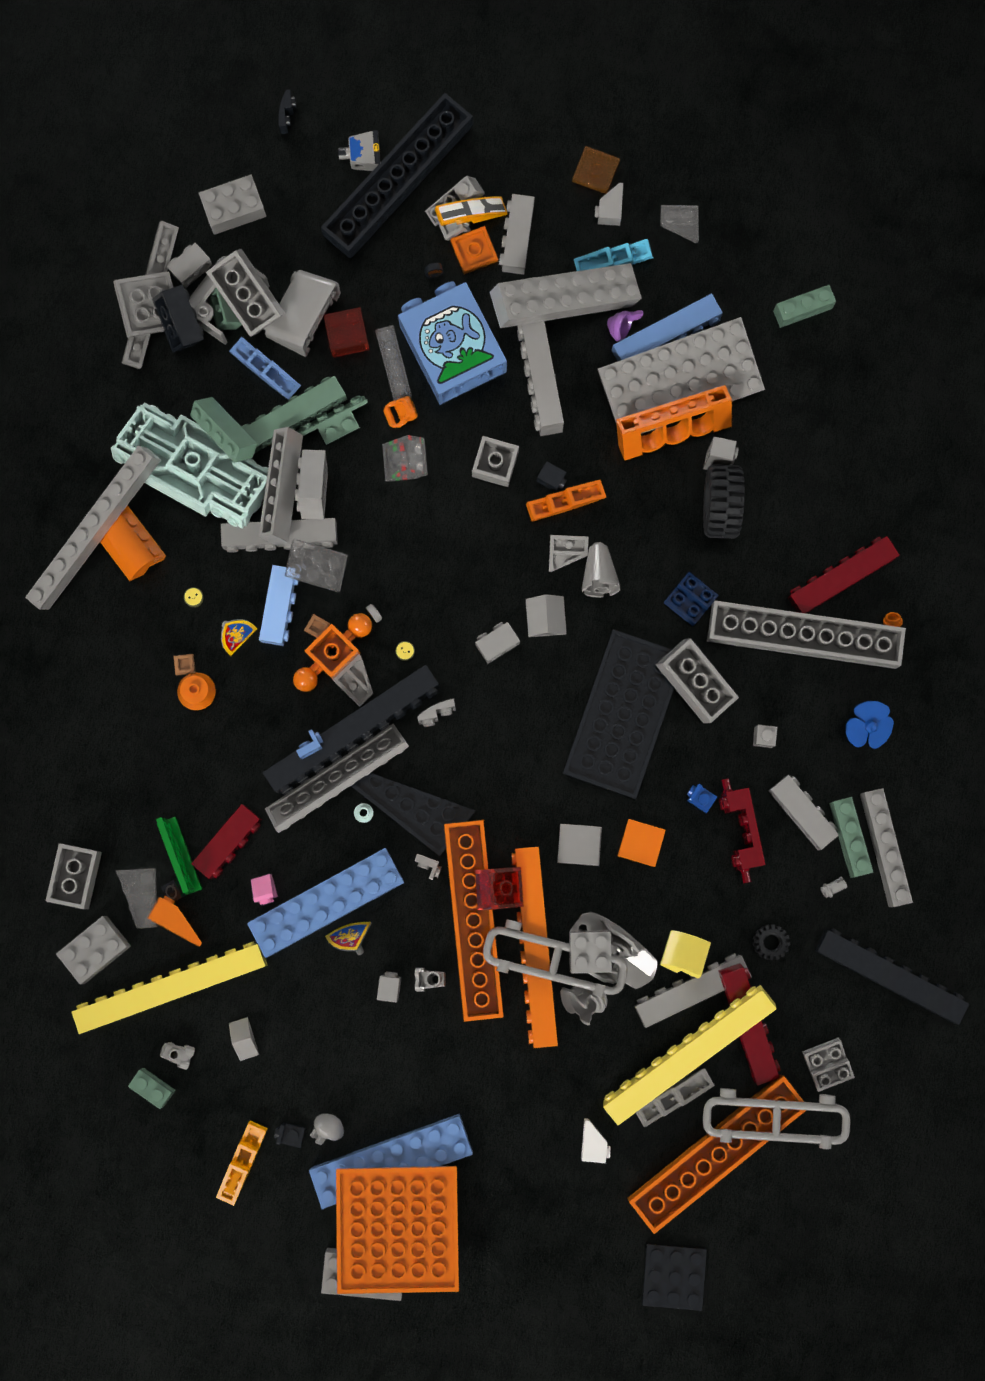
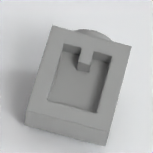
M440 222L438 223L445 240L448 241L462 232L467 233L471 231L469 227L470 222L459 225L452 223L441 226Z
M417 854L415 861L418 862L417 866L426 870L432 867L429 879L438 878L442 868L438 866L439 861Z

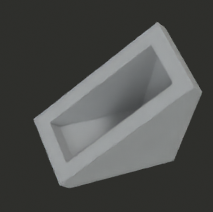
M248 1017L229 1023L231 1043L239 1060L242 1061L259 1055Z

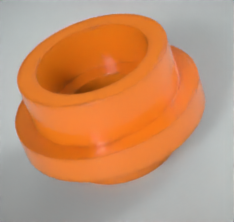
M890 612L883 619V624L901 627L903 620L900 614Z

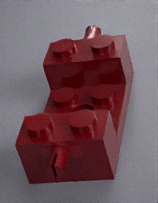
M730 778L723 779L724 791L721 794L722 798L719 799L721 810H724L725 813L741 812L738 818L740 826H744L743 842L744 845H748L747 849L733 851L734 855L731 856L733 867L740 870L743 883L751 882L749 868L765 865L749 788L733 791Z

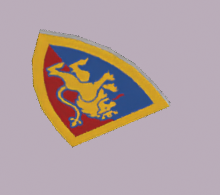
M248 620L224 621L221 632L222 646L232 656L257 628Z

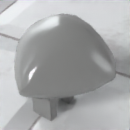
M320 1114L315 1118L314 1130L310 1136L316 1139V1144L320 1145L326 1139L336 1141L342 1138L344 1134L342 1122L332 1114Z

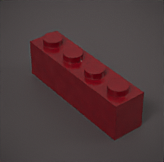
M241 804L191 864L208 879L217 878L223 871L222 866L226 862L229 864L236 856L234 852L239 847L243 848L248 842L247 837L250 833L254 834L260 828V821L262 819L245 805Z

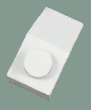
M584 1118L581 1160L606 1163V1158H610L611 1147L607 1146V1141L591 1121Z

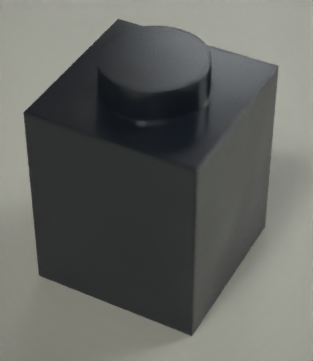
M546 462L537 477V482L557 493L559 488H564L568 479L565 478V471Z

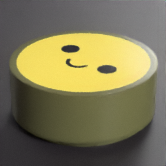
M189 588L184 593V601L190 607H198L203 603L204 595L198 588Z
M407 641L400 642L396 647L397 657L402 661H408L413 658L415 654L414 646Z

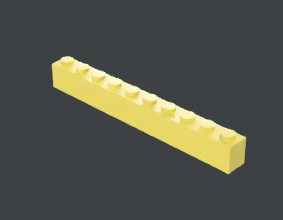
M253 941L243 945L244 949L236 951V948L224 952L225 956L218 958L215 955L206 958L207 963L200 965L198 961L187 965L188 969L181 972L179 968L169 972L170 976L163 978L160 975L151 978L152 983L144 985L143 982L132 985L133 989L126 992L124 988L113 992L114 996L108 999L105 995L96 998V1003L88 1005V1002L77 1005V1010L72 1011L78 1033L90 1031L268 966L259 945H255Z
M761 985L757 988L755 986L750 988L746 992V996L742 999L737 998L730 1004L731 1007L727 1010L719 1011L714 1016L715 1019L709 1023L704 1022L696 1033H690L685 1036L681 1044L670 1047L667 1050V1054L662 1058L659 1056L654 1059L650 1067L647 1069L642 1068L631 1081H624L620 1085V1089L616 1092L611 1091L604 1097L603 1108L616 1124L619 1125L775 1011L777 1009L776 1004Z

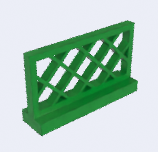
M161 817L156 819L183 893L187 896L202 890L203 888L196 869L191 864L193 861L177 818L166 819Z

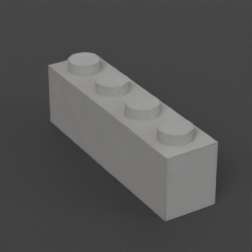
M512 194V200H508L507 212H510L509 218H505L504 224L507 236L502 238V247H505L504 254L500 253L499 265H502V272L523 275L525 273L535 197Z
M787 775L768 791L816 849L822 850L839 835L836 832L838 829L833 822H828L825 819V813L819 806H814L811 802L813 800L806 791L803 792L799 788L800 783L794 776L790 777Z

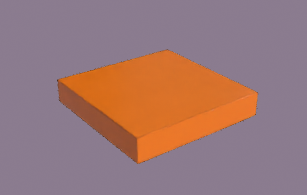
M485 226L450 239L463 274L498 262L497 254Z
M628 819L618 857L655 867L666 830Z

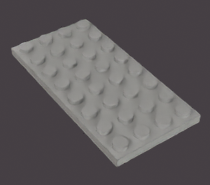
M741 317L597 369L615 422L616 419L723 385L726 386L732 401L765 390Z

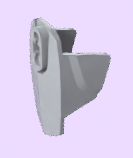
M593 912L584 913L570 929V932L610 931L611 946L617 947L616 956L621 957L627 964L625 981L627 985L637 989L646 985L654 978L657 970V959L635 938L609 919ZM584 924L587 926V930H582L579 926ZM612 963V972L588 974L602 982L615 984L618 980L620 968L618 964Z

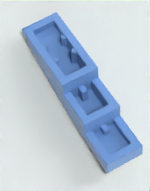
M243 337L229 351L288 400L301 386L275 362L268 359L258 349H255Z

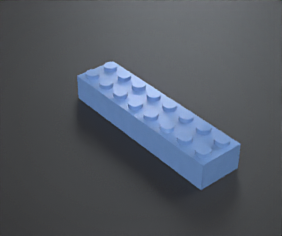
M384 848L247 924L264 957L268 958L405 882L388 850Z
M457 1114L313 1166L309 1172L321 1208L324 1209L336 1204L337 1168L442 1166L473 1155V1150L461 1116Z

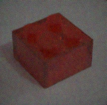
M360 307L324 315L333 357L369 350Z
M521 867L475 870L478 910L524 907Z

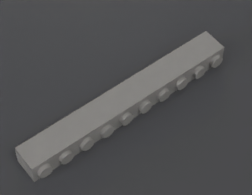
M137 446L26 595V599L38 609L49 610L159 464L161 459L146 447Z

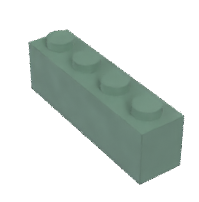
M213 397L194 401L190 416L234 463L253 458L257 443Z
M852 797L829 803L835 826L838 829L837 833L839 834L838 837L850 878L873 873Z

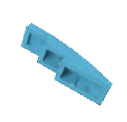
M644 239L630 245L625 243L611 249L609 247L575 258L574 263L576 270L582 271L628 263L633 265L652 259L653 255L649 240Z

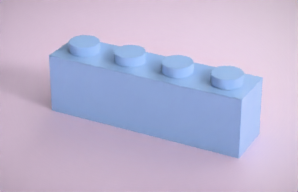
M272 565L259 637L262 643L284 646L285 641L288 642L289 630H287L288 623H291L293 612L290 609L291 604H295L296 600L294 587L298 586L299 574H297L294 568Z

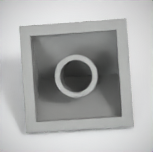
M541 595L526 599L528 637L566 635L564 596Z

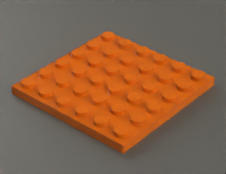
M457 1166L337 1168V1294L459 1292Z

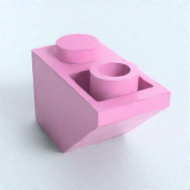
M272 874L251 879L254 902H260V905L274 902L273 898L278 897Z

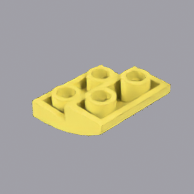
M671 930L660 965L676 973L683 971L698 979L702 976L711 943L690 934Z

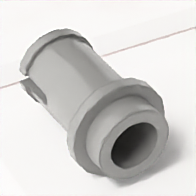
M839 877L829 884L824 883L821 891L826 898H831L833 894L846 889L847 884L842 877Z

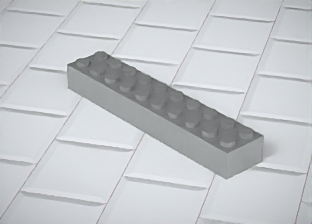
M714 601L711 606L707 642L897 669L902 663L906 628Z

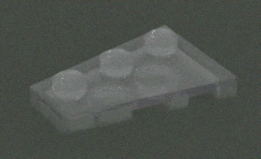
M156 869L117 870L116 873L127 898L136 928L158 927V924L147 919L157 901Z

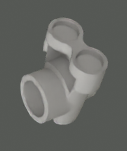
M415 968L416 992L425 991L427 988L445 987V972ZM434 976H438V983L433 981Z
M172 1042L164 1043L160 1057L176 1063L179 1068L187 1070L195 1048L189 1045L184 1047L178 1046Z

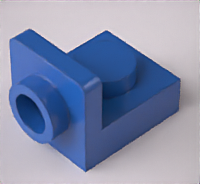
M697 784L696 787L692 785L687 793L689 796L687 801L705 813L709 811L717 796L703 788L701 784Z

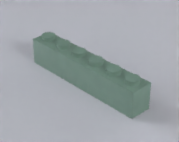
M336 377L324 378L320 382L321 384L316 387L311 386L307 388L302 395L291 397L288 403L283 406L278 405L269 414L257 417L255 422L250 425L245 424L241 426L257 443L254 454L272 444L275 429L289 427L296 430L304 422L312 421L318 415L346 401V394Z

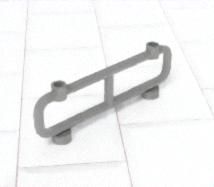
M506 920L505 927L492 928L486 936L483 955L489 964L497 967L496 971L508 974V971L512 970L592 990V995L603 998L604 994L615 995L619 993L625 985L627 964L621 957L616 956L617 947L611 946V962L618 964L620 971L617 984L609 987L557 974L562 950L570 952L569 943L520 931L522 926L520 922ZM499 934L554 948L549 971L494 958L491 955V949L495 936Z
M720 1088V1097H712L704 1106L703 1127L710 1136L720 1137V1142L732 1143V1138L815 1143L819 1144V1148L831 1149V1145L842 1144L849 1137L850 1114L844 1106L835 1104L836 1096L820 1094L819 1103L736 1098V1089ZM715 1105L773 1108L772 1133L714 1129L711 1126L712 1107ZM781 1109L838 1112L842 1115V1132L836 1137L780 1133Z

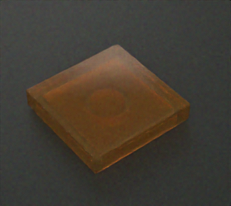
M585 146L572 182L607 194L620 158Z

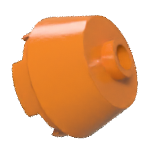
M199 672L186 675L180 681L177 690L180 702L190 710H202L208 707L213 702L216 693L215 684L212 679L206 674Z

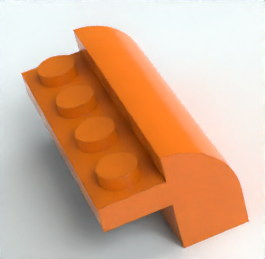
M128 505L100 541L129 581L144 575L150 566L163 561L166 557Z

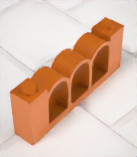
M723 385L616 419L618 445L624 460L641 456L642 452L648 453L658 450L665 443L671 445L681 443L690 435L699 437L710 433L712 430L716 432L732 427V399L726 386ZM705 413L702 417L692 420V416ZM680 421L673 427H666L667 424ZM656 428L652 433L641 436L642 432Z

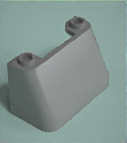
M298 270V272L292 274L291 284L280 302V306L285 314L264 328V330L266 331L265 335L267 338L306 357L310 351L308 345L314 339L313 334L329 305L332 306L333 300H338L341 291L339 284L331 279Z

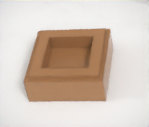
M313 614L304 631L318 638L330 626V623Z
M194 654L174 656L176 676L195 673Z

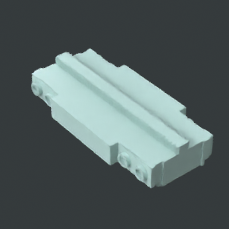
M144 402L140 407L137 406L136 412L117 436V443L111 447L113 459L120 464L126 463L137 446L148 448L161 461L144 483L205 517L211 511L214 516L218 518L223 517L234 527L238 526L243 529L244 526H247L251 516L258 511L264 499L268 474L267 467H261L253 459L234 463L199 424L183 415H180L176 420L174 416L161 412L154 405H148Z

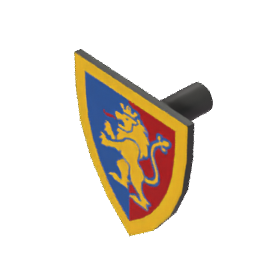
M357 922L348 924L332 931L325 937L329 944L336 949L356 951L357 955H362L364 949L361 943L372 923Z

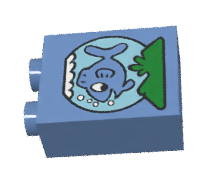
M453 281L447 282L435 290L436 297L424 303L421 298L412 299L401 307L403 313L398 315L400 328L439 404L445 403L507 372V360L466 282L459 286H456Z

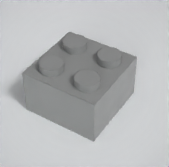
M482 436L472 470V477L509 487L519 453V446Z
M610 931L569 932L571 973L612 972Z

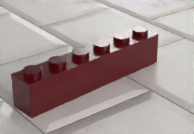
M888 536L883 539L881 537L876 538L870 542L872 546L867 549L864 546L854 552L856 554L854 557L849 558L847 556L839 561V566L835 568L830 566L823 571L824 575L817 578V576H814L806 581L808 585L803 588L799 585L791 590L792 594L788 599L796 612L808 613L896 559L899 553Z
M741 963L718 970L729 1006L737 998L742 999L746 996V992L753 987H750L748 981L751 979L747 967L744 968ZM762 1021L739 1036L753 1080L757 1086L780 1078L778 1074L780 1066L777 1059L774 1060L773 1058L774 1047L772 1042L767 1040L766 1035L769 1032L765 1022L762 1023Z

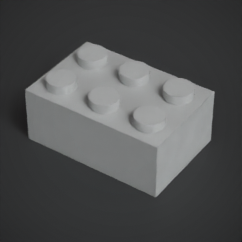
M252 174L199 192L214 235L266 217Z
M302 450V457L298 458L300 473H297V485L299 486L295 490L297 511L301 513V519L324 520L328 480L326 451Z
M59 843L46 901L80 909H89L102 852Z
M102 916L56 953V955L81 985L87 983L130 948L131 945L108 916Z

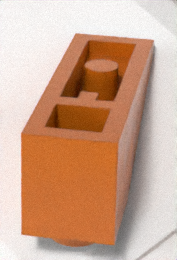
M164 896V898L158 897L147 919L196 946H201L202 942L179 908L174 905L175 901L167 896Z

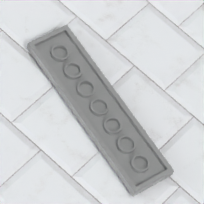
M390 725L266 807L265 810L276 831L279 833L289 828L290 825L304 818L308 813L319 808L323 803L337 796L341 791L354 785L356 781L369 775L374 769L387 763L388 760L408 748V744L395 725Z

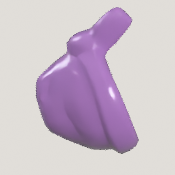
M642 310L635 312L622 311L608 318L607 326L615 341L620 342L626 338L632 322L640 319L643 315Z

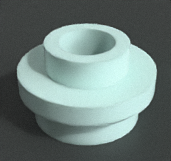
M361 803L356 806L354 816L359 822H368L373 817V809L370 805ZM362 809L367 810V815L364 817L360 815Z

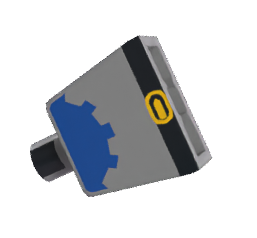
M378 130L350 136L348 138L349 147L338 148L339 160L350 159L351 169L373 171L381 163Z

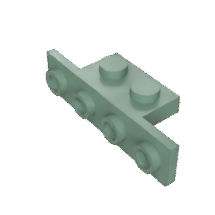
M355 396L350 400V403L346 405L340 404L333 408L334 411L328 414L322 413L312 422H304L297 431L304 436L318 429L327 445L360 428L352 411L365 405L368 401L364 396Z

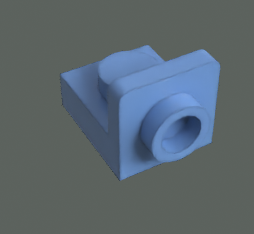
M312 729L308 732L313 742L306 741L299 745L300 749L296 750L301 759L323 749L321 746L323 740L318 732L314 733Z

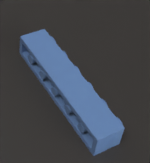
M710 294L614 344L612 352L617 361H621L671 343L692 333L701 332L708 325L714 326L720 321L723 312L713 295Z

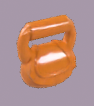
M409 396L389 402L383 410L388 424L392 428H400L407 422L415 420L418 416L414 403ZM392 406L395 407L400 422L397 424L390 409Z

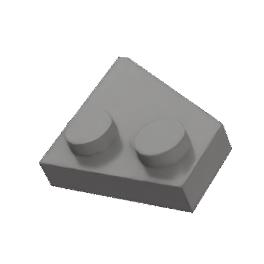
M550 535L549 572L588 556L589 537Z

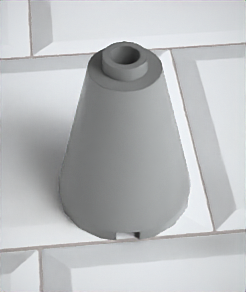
M596 542L589 547L582 583V592L584 591L586 596L604 597L605 593H609L612 596L620 591V583L608 546L601 542Z

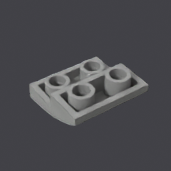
M454 699L440 702L426 709L417 717L419 724H423L424 727L433 726L438 721L437 714L441 713V716L453 714L452 711L456 710Z
M560 824L557 863L599 866L602 827Z
M839 1037L802 1051L818 1092L855 1078Z

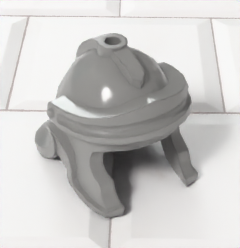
M576 986L571 989L562 987L560 995L563 1006L567 1012L571 1014L577 1013L585 1025L589 1026L592 1015L594 1013H602L607 1006L608 999L606 994H604L603 998L592 995V990Z

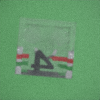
M406 435L382 444L385 481L409 480L428 475L424 438Z

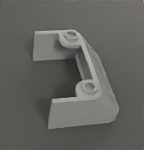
M227 256L221 257V258L216 262V264H218L220 261H222V260H223L224 258H226ZM256 269L262 280L269 288L270 286L267 277ZM206 275L190 296L189 302L196 311L198 325L226 345L227 340L224 333L209 323L214 316V311L210 306L208 297L216 286L209 276Z

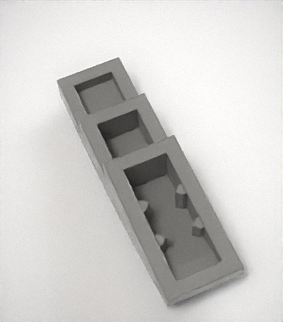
M703 1068L668 1088L637 1111L636 1114L643 1127H647L660 1117L666 1116L678 1107L686 1105L715 1085L706 1069Z

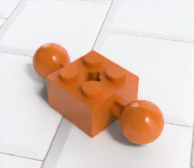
M362 613L354 614L349 619L348 630L344 634L331 624L305 650L306 654L315 663L310 668L303 667L295 672L293 677L295 687L303 692L313 690L318 682L317 676L322 671L333 680L358 654L360 655L359 650L351 642L356 637L362 638L371 632V619ZM330 649H332V650L337 649V650H336V653H337V654L334 655V656H333V655L329 656V655H330L329 650H330Z

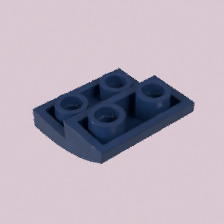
M688 572L664 601V604L691 626H694L719 595L692 573Z

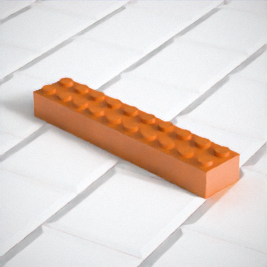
M477 820L444 824L463 1019L465 1022L502 1018L503 1007L499 971H496L497 967L489 964L483 955L486 936L494 928L484 821ZM494 938L491 955L497 958L496 939Z
M539 847L515 849V853H512L511 857L512 866L516 865L517 873H513L514 885H518L519 891L515 893L516 904H520V912H517V921L522 923V932L547 938ZM519 939L520 944H524V951H520L521 963L529 967L549 971L548 946ZM522 973L523 983H527L528 990L524 991L525 1003H529L530 1010H526L527 1024L531 1023L532 1029L528 1030L529 1044L533 1043L534 1048L558 1046L552 980Z
M781 1074L779 1075L780 1078L772 1080L750 1098L804 1102L788 1080ZM740 1106L715 1126L714 1129L772 1133L773 1108ZM781 1109L780 1131L806 1110ZM707 1133L627 1199L653 1234H655L768 1141L732 1138V1143L720 1142V1137H713Z

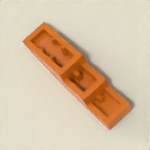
M596 480L566 488L564 491L549 494L544 498L529 501L526 503L531 521H536L606 498V494L601 480Z

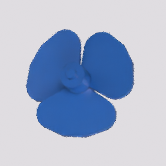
M866 701L856 705L854 713L858 718H851L846 724V735L849 742L855 747H862L868 737L870 747L874 749L879 748L887 741L893 729V719L888 716L890 714L889 707L879 701Z

